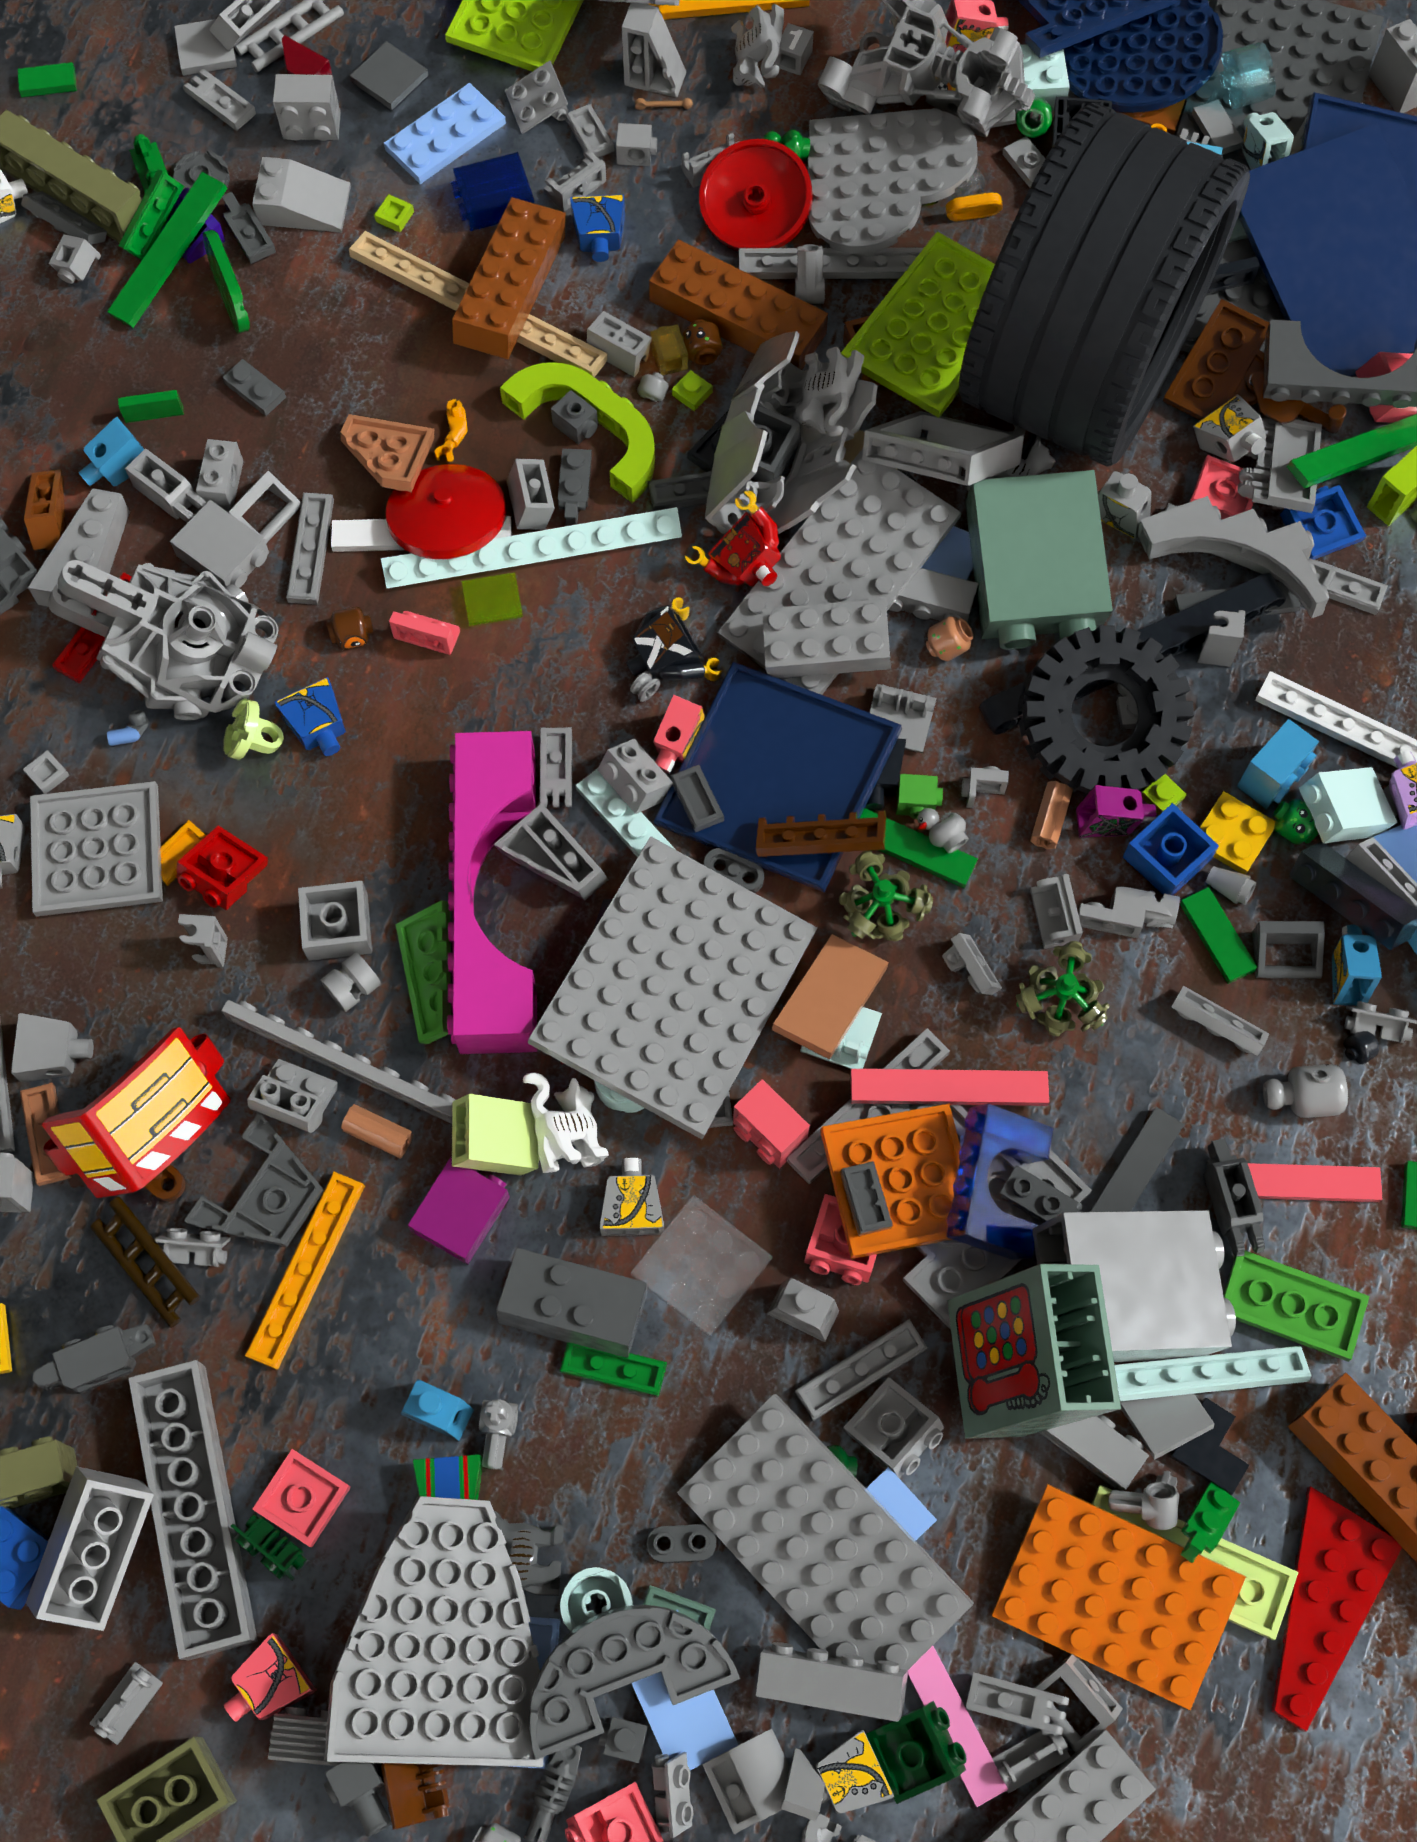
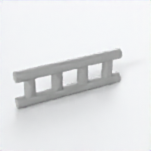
M303 0L238 43L234 48L239 56L249 52L256 59L251 62V66L258 73L284 55L282 45L284 35L279 30L292 22L299 31L289 38L301 44L342 17L344 11L339 5L330 10L323 3L324 0ZM314 8L321 16L308 24L301 16ZM271 37L278 45L265 53L258 44Z

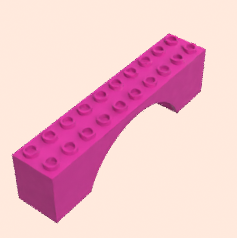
M532 732L455 733V745H450V763L453 764V773L449 775L450 792H453V803H449L450 822L453 823V832H449V849L452 851L453 862H449V880L452 881L453 892L448 894L449 911H452L453 922L448 923L449 942L452 941V952L454 953H448V970L451 972L452 982L454 983L448 984V1002L451 1003L453 1015H448L447 1018L448 1034H451V1042L457 1045L460 1054L537 1052V1048L528 1044L529 1037L537 1026V988L533 970L517 964L501 953L485 936L474 916L476 880L487 854L504 833L536 808V755Z

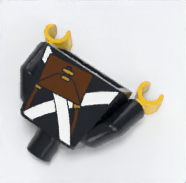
M675 598L672 602V607L666 605L646 613L637 630L638 632L632 638L639 653L626 661L628 668L634 676H638L649 669L654 676L666 681L698 679L704 676L710 681H716L721 677L722 670L713 671L710 669L719 665L720 661L717 658L709 659L706 665L701 663L704 661V658L683 622L689 616L690 607L680 609L683 606L682 598Z

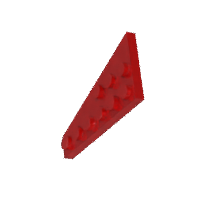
M1311 1486L1307 1487L1305 1515L1301 1523V1540L1294 1567L1298 1575L1289 1599L1287 1628L1284 1630L1282 1642L1284 1644L1281 1665L1278 1668L1272 1705L1273 1713L1303 1732H1307L1402 1549L1392 1536Z

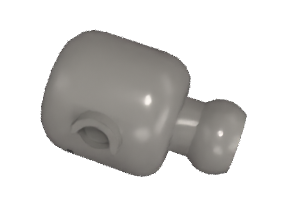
M1334 1064L1294 1067L1289 1072L1287 1082H1281L1278 1079H1270L1264 1082L1263 1098L1265 1106L1271 1110H1277L1284 1105H1290L1293 1113L1300 1118L1340 1115L1346 1110L1348 1103V1088L1345 1074L1339 1066Z

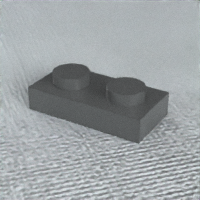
M244 359L222 377L226 386L265 416L286 398L285 392Z

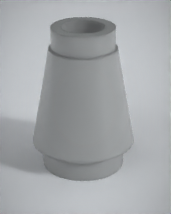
M1213 866L1206 879L1207 884L1211 885V887L1235 904L1240 902L1246 905L1256 887V882L1250 879L1251 876Z

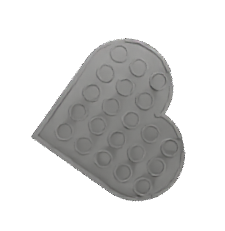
M937 108L810 120L808 173L812 184L813 202L808 218L811 229L818 239L822 238L829 243L830 248L845 253H872L894 245L898 242V237L907 230L911 231L920 215L921 204L932 203L949 197L955 193L956 187L964 181H969L978 161L977 141L972 129L968 124H963L959 117Z

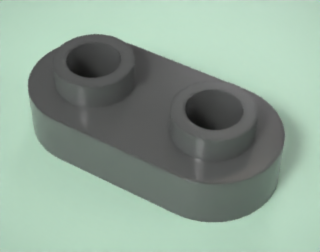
M721 848L713 849L705 856L704 866L753 893L758 892L764 884V871L760 865ZM717 864H723L725 866V869L722 871H718L714 868V866ZM750 876L754 881L752 883H745L743 878Z
M701 1524L660 1526L649 1534L646 1545L651 1558L659 1563L700 1562L709 1559L715 1552L716 1537L709 1527ZM696 1536H702L706 1541L705 1546L701 1549H696L692 1545V1540ZM663 1537L668 1538L671 1542L670 1548L665 1551L657 1547L658 1540Z

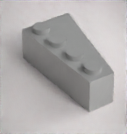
M92 488L28 586L38 605L49 607V596L58 582V577L63 567L71 560L83 561L110 574L130 513L121 493ZM72 575L71 580L77 582L78 577ZM62 595L61 601L67 602L68 597Z

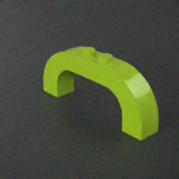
M548 362L532 365L517 372L500 387L502 404L523 420L541 404L552 400H561L572 390L597 410L598 423L622 440L628 448L625 456L609 471L611 487L632 504L646 490L648 481H651L655 469V445L652 430L647 420L634 408L631 401L625 397L621 398L614 393L605 381H598L591 374L576 366Z

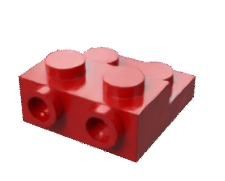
M218 825L177 861L176 878L180 886L186 891L194 889L202 894L204 901L210 907L216 908L220 906L228 910L247 892V884L268 865V857Z

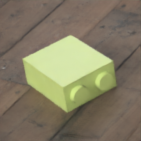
M475 1094L465 1095L452 1102L453 1167L520 1176L538 1169L540 1160L538 1155V1139L535 1133V1118L532 1113L531 1103Z

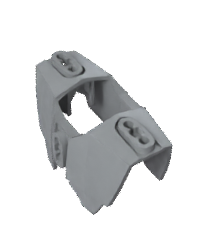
M796 331L783 333L760 344L731 399L732 402L725 424L722 425L719 442L714 453L705 519L713 526H716L717 530L724 535L746 511L751 514L748 509L741 510L735 504V498H740L745 505L749 504V497L745 495L744 491H752L755 494L756 505L758 507L762 506L774 520L779 534L814 514L823 500L849 482L857 467L843 460L846 453V448L843 445L845 441L854 438V434L859 431L865 417L876 404L878 387L875 383L859 379L856 382L853 395L849 399L847 411L835 424V426H842L844 428L841 435L828 436L827 433L821 434L817 428H807L800 424L801 439L787 478L779 476L768 482H754L750 480L757 472L768 434L767 431L758 428L753 422L757 405L794 420L795 409L802 401L803 384L808 370L802 371L790 363L800 336ZM829 403L823 406L824 419L836 403Z

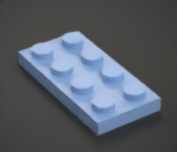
M468 83L384 142L385 151L419 184H422L505 125V116L471 83Z

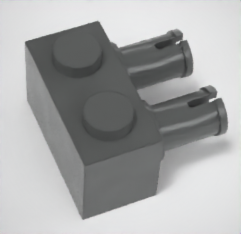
M342 1762L325 1772L328 1779L324 1783L326 1792L334 1804L339 1802L341 1807H353L366 1832V1836H374L392 1825L378 1796V1793L381 1792L380 1788L385 1786L381 1763Z

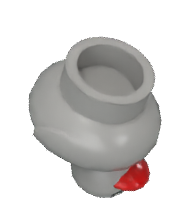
M925 808L919 813L918 830H930V842L934 846L944 847L948 854L956 851L969 840L964 833L966 822L959 814L952 812L950 817L939 823L938 812L934 809Z

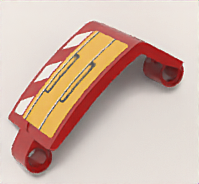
M176 1027L171 1029L130 1070L87 1107L47 1118L42 1123V1127L51 1138L43 1146L44 1152L60 1173H65L66 1176L78 1174L96 1198L133 1193L142 1189L181 1155L230 1103V1097L215 1077V1074L224 1064V1058L206 1033L196 1035L189 1040L182 1028Z

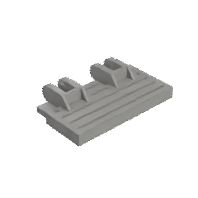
M1262 418L1267 436L1265 439L1266 446L1258 455H1254L1251 452L1245 454V457L1248 456V458L1256 459V468L1247 467L1239 472L1240 482L1237 492L1244 496V498L1252 499V502L1312 513L1315 506L1317 484L1304 489L1289 471L1287 465L1292 459L1320 449L1322 424L1296 419L1290 423L1283 424L1271 419Z

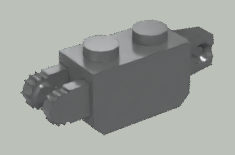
M1225 1139L1211 1141V1144L1207 1147L1210 1160L1206 1161L1207 1170L1203 1176L1222 1237L1227 1236L1234 1256H1244L1245 1246L1241 1233L1246 1232L1254 1253L1264 1252L1265 1243L1260 1224L1263 1222V1210L1248 1163L1244 1158L1237 1159L1236 1155L1231 1156Z
M147 1324L122 1330L118 1326L108 1325L97 1329L94 1332V1336L86 1340L74 1339L68 1341L61 1346L62 1350L52 1353L54 1361L42 1365V1368L38 1367L37 1370L35 1369L32 1381L38 1387L41 1386L43 1390L49 1391L65 1386L81 1394L133 1372L136 1366L135 1357L156 1345L152 1330Z

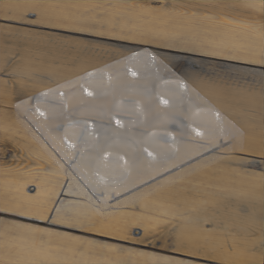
M693 1195L631 1271V1275L639 1281L646 1282L649 1290L708 1337H711L772 1260V1255Z

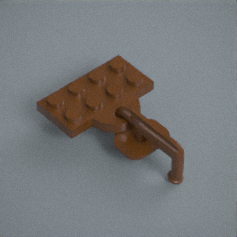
M1223 299L1220 300L1163 398V402L1201 421L1238 394L1249 405L1258 403L1260 412L1276 422L1290 423L1298 416L1307 422L1322 424V429L1332 434L1340 430L1347 413L1345 406L1341 404L1333 405L1327 414L1302 400L1274 401L1270 398H1263L1264 353L1260 349L1265 342V334L1269 322Z

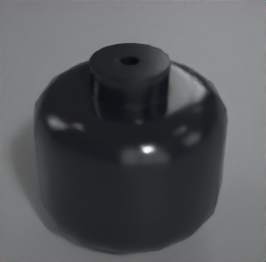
M1369 1031L1352 1033L1343 1042L1346 1048V1057L1349 1060L1355 1059L1357 1063L1362 1065L1376 1057L1380 1049L1377 1038Z

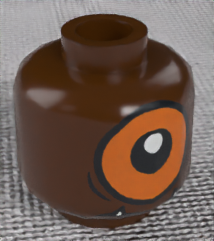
M359 607L334 611L331 620H327L332 644L337 643L341 649L366 645L369 640L368 633L374 632L370 614L364 615Z

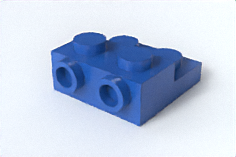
M1340 485L1332 488L1324 486L1317 489L1315 506L1312 513L1284 508L1280 514L1285 526L1301 521L1305 531H1310L1314 540V547L1309 558L1313 560L1359 543L1366 537Z

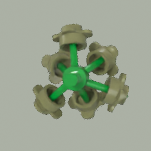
M863 851L857 856L855 863L849 867V872L852 875L858 874L863 881L872 880L875 885L871 893L860 885H854L848 893L840 894L839 902L848 912V916H843L844 919L850 922L847 929L852 932L853 937L858 936L861 939L867 934L872 939L884 937L890 941L901 940L904 929L910 925L909 920L902 918L901 914L891 911L890 904H893L896 900L906 902V911L915 914L916 921H922L924 914H928L933 905V897L931 893H928L927 885L922 884L920 889L913 888L910 890L908 884L910 875L904 870L899 871L895 875L885 873L879 878L878 876L883 871L884 855ZM878 906L884 907L885 913L878 917V928H875L876 924L869 919Z
M1070 941L1064 946L1054 947L1053 954L1059 957V966L1066 970V974L1061 975L1059 978L1054 966L1040 968L1038 965H1032L1028 969L1030 984L1026 988L1023 983L1019 984L1021 993L1016 995V1005L1020 1007L1022 1013L1028 1011L1033 1020L1035 1019L1034 1012L1043 1009L1041 1000L1053 997L1056 994L1060 998L1058 1005L1049 1006L1045 1014L1040 1013L1037 1017L1038 1023L1043 1024L1049 1034L1060 1036L1064 1031H1073L1075 1029L1076 1023L1071 1020V1012L1065 1008L1067 1000L1071 1003H1078L1082 1008L1077 1016L1083 1023L1080 1028L1082 1032L1090 1027L1095 1030L1103 1026L1108 1018L1106 1010L1110 1006L1108 1003L1101 1005L1096 1000L1099 993L1104 990L1103 982L1100 980L1093 981L1084 973H1079L1076 976L1073 974V971L1081 970L1084 967V963H1089L1092 959V955L1085 952L1080 942Z

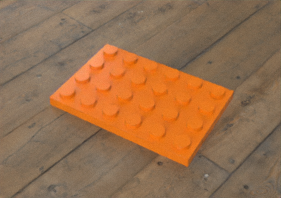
M1047 1483L991 1615L1191 1710L1246 1576L1200 1554L1191 1563L1180 1555L1184 1548L1183 1546Z

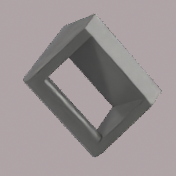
M1259 921L1252 931L1254 962L1258 967L1255 971L1256 978L1321 979L1325 936L1324 921ZM1266 944H1310L1312 966L1265 965Z

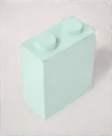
M1372 767L1320 772L1299 787L1304 802L1311 811L1316 829L1323 843L1371 838L1383 833L1397 823Z

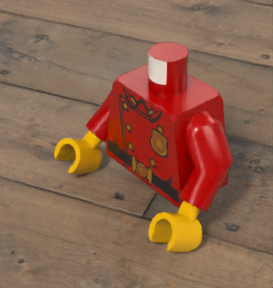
M744 491L745 495L749 497V504H743L740 498H735V504L741 510L748 509L751 514L746 511L708 552L711 557L710 559L705 557L704 550L698 546H691L699 551L700 556L698 560L693 561L687 555H685L688 563L702 565L706 573L721 583L740 586L745 582L753 587L759 580L763 586H769L778 577L772 567L781 558L777 548L779 544L778 527L762 506L758 507L756 505L755 494L752 491Z

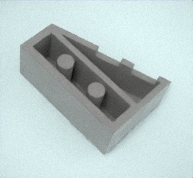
M630 3L622 25L625 86L677 98L686 75V70L660 9L649 4Z
M542 803L494 844L502 855L583 900L588 899L609 880L603 870Z

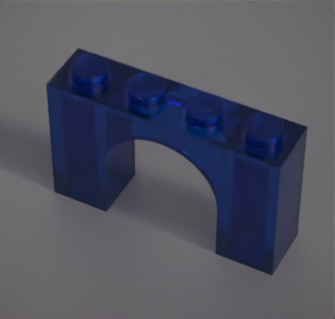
M989 1103L969 1108V1113L965 1119L964 1141L959 1151L960 1164L958 1175L953 1184L954 1197L952 1208L947 1217L948 1230L946 1237L1011 1260L1030 1258L1033 1255L1034 1249L1032 1229L1037 1227L1038 1224L1007 1214L996 1205L988 1188V1171L992 1160L999 1153L1026 1163L1049 1160L1054 1128Z

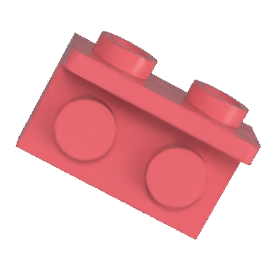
M393 611L389 620L394 639L451 655L460 634L459 626L409 611H403L402 614Z

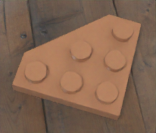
M351 414L348 415L340 431L341 442L382 487L398 491L412 492L434 440V428Z

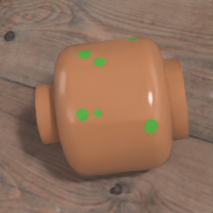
M949 616L929 628L926 647L933 657L938 656L941 660L948 662L970 649L973 633L969 624L964 619Z

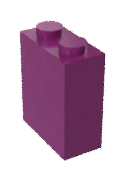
M450 1157L412 1217L408 1227L413 1234L469 1265L510 1196L508 1190L505 1189L506 1183L491 1174L486 1178L477 1173L475 1169L453 1167L452 1158Z

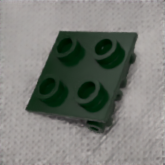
M255 1514L251 1516L245 1524L249 1528L246 1533H243L234 1524L231 1525L237 1533L234 1540L254 1558L258 1553L263 1555L264 1557L260 1562L279 1580L286 1575L293 1581L295 1578L289 1572L293 1567L297 1570L301 1569L307 1561L303 1556L304 1551L302 1549L300 1550L291 1541L286 1545L288 1542L286 1536L271 1551L268 1550L281 1532L278 1529L274 1531L275 1528L263 1516L259 1518Z

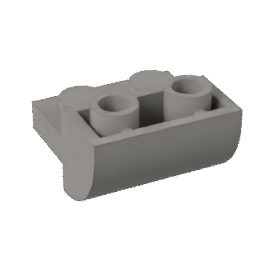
M278 1059L268 1076L262 1075L247 1099L248 1107L251 1110L312 1133L321 1124L323 1112L337 1091V1081Z
M772 1729L702 1764L733 1834L783 1810L781 1805L790 1766Z

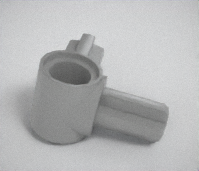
M501 1399L483 1400L479 1421V1430L482 1434H486L482 1467L494 1470L501 1469L506 1437H512L515 1434L518 1404L508 1403Z
M1163 1471V1475H1158L1156 1482L1144 1488L1143 1493L1112 1490L1109 1494V1508L1112 1511L1142 1514V1520H1146L1147 1525L1154 1529H1172L1178 1523L1179 1494L1176 1488L1177 1478L1171 1476L1170 1471Z

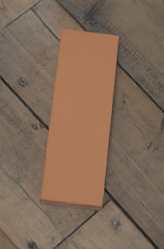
M49 1083L20 1091L36 1184L42 1186L72 1178L71 1175L66 1176L65 1173H60L43 1150V1146L51 1137L42 1127V1123L47 1118L60 1114L55 1085Z

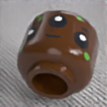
M699 319L693 321L684 330L682 340L685 353L690 361L704 366L712 364L717 360L718 356L722 353L723 345L719 329L714 323Z

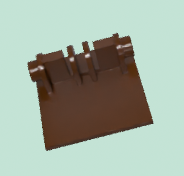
M381 1763L393 1830L449 1816L448 1808L451 1807V1804L449 1803L447 1788L438 1791L436 1789L438 1786L446 1785L447 1782L435 1783L434 1778L435 1775L445 1773L444 1769L433 1772V1768L442 1766V1764Z

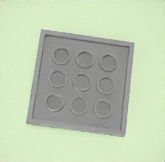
M155 781L30 796L32 908L36 917L163 902L158 785Z

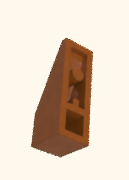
M61 469L36 472L31 475L24 521L33 550H53L66 530L64 485Z

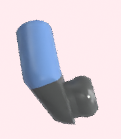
M140 709L133 710L129 713V723L125 728L107 731L109 745L115 746L138 741L149 724L145 712Z

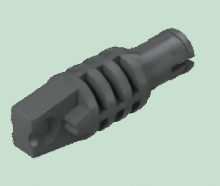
M575 1744L553 1753L545 1767L533 1798V1804L536 1805L527 1832L523 1837L524 1839L534 1842L537 1831L540 1828L536 1842L547 1841L556 1814L560 1815L564 1811L576 1780L582 1746Z

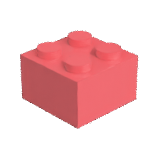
M763 1079L734 1105V1131L743 1141L748 1142L751 1140L759 1148L757 1150L758 1155L768 1165L774 1163L780 1169L787 1162V1157L808 1139L810 1125Z

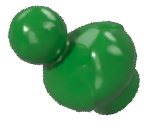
M794 129L788 130L782 137L775 131H769L763 137V139L776 141L790 148L802 161H806L809 156L810 139L802 137L799 131Z

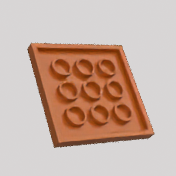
M950 1104L821 1127L820 1133L851 1259L978 1235L983 1231ZM874 1161L893 1226L891 1229L858 1236L840 1170Z

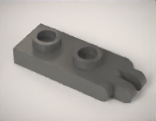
M1017 1165L998 1195L1043 1223L1062 1213L1082 1212L1080 1210L1083 1207L1078 1201Z

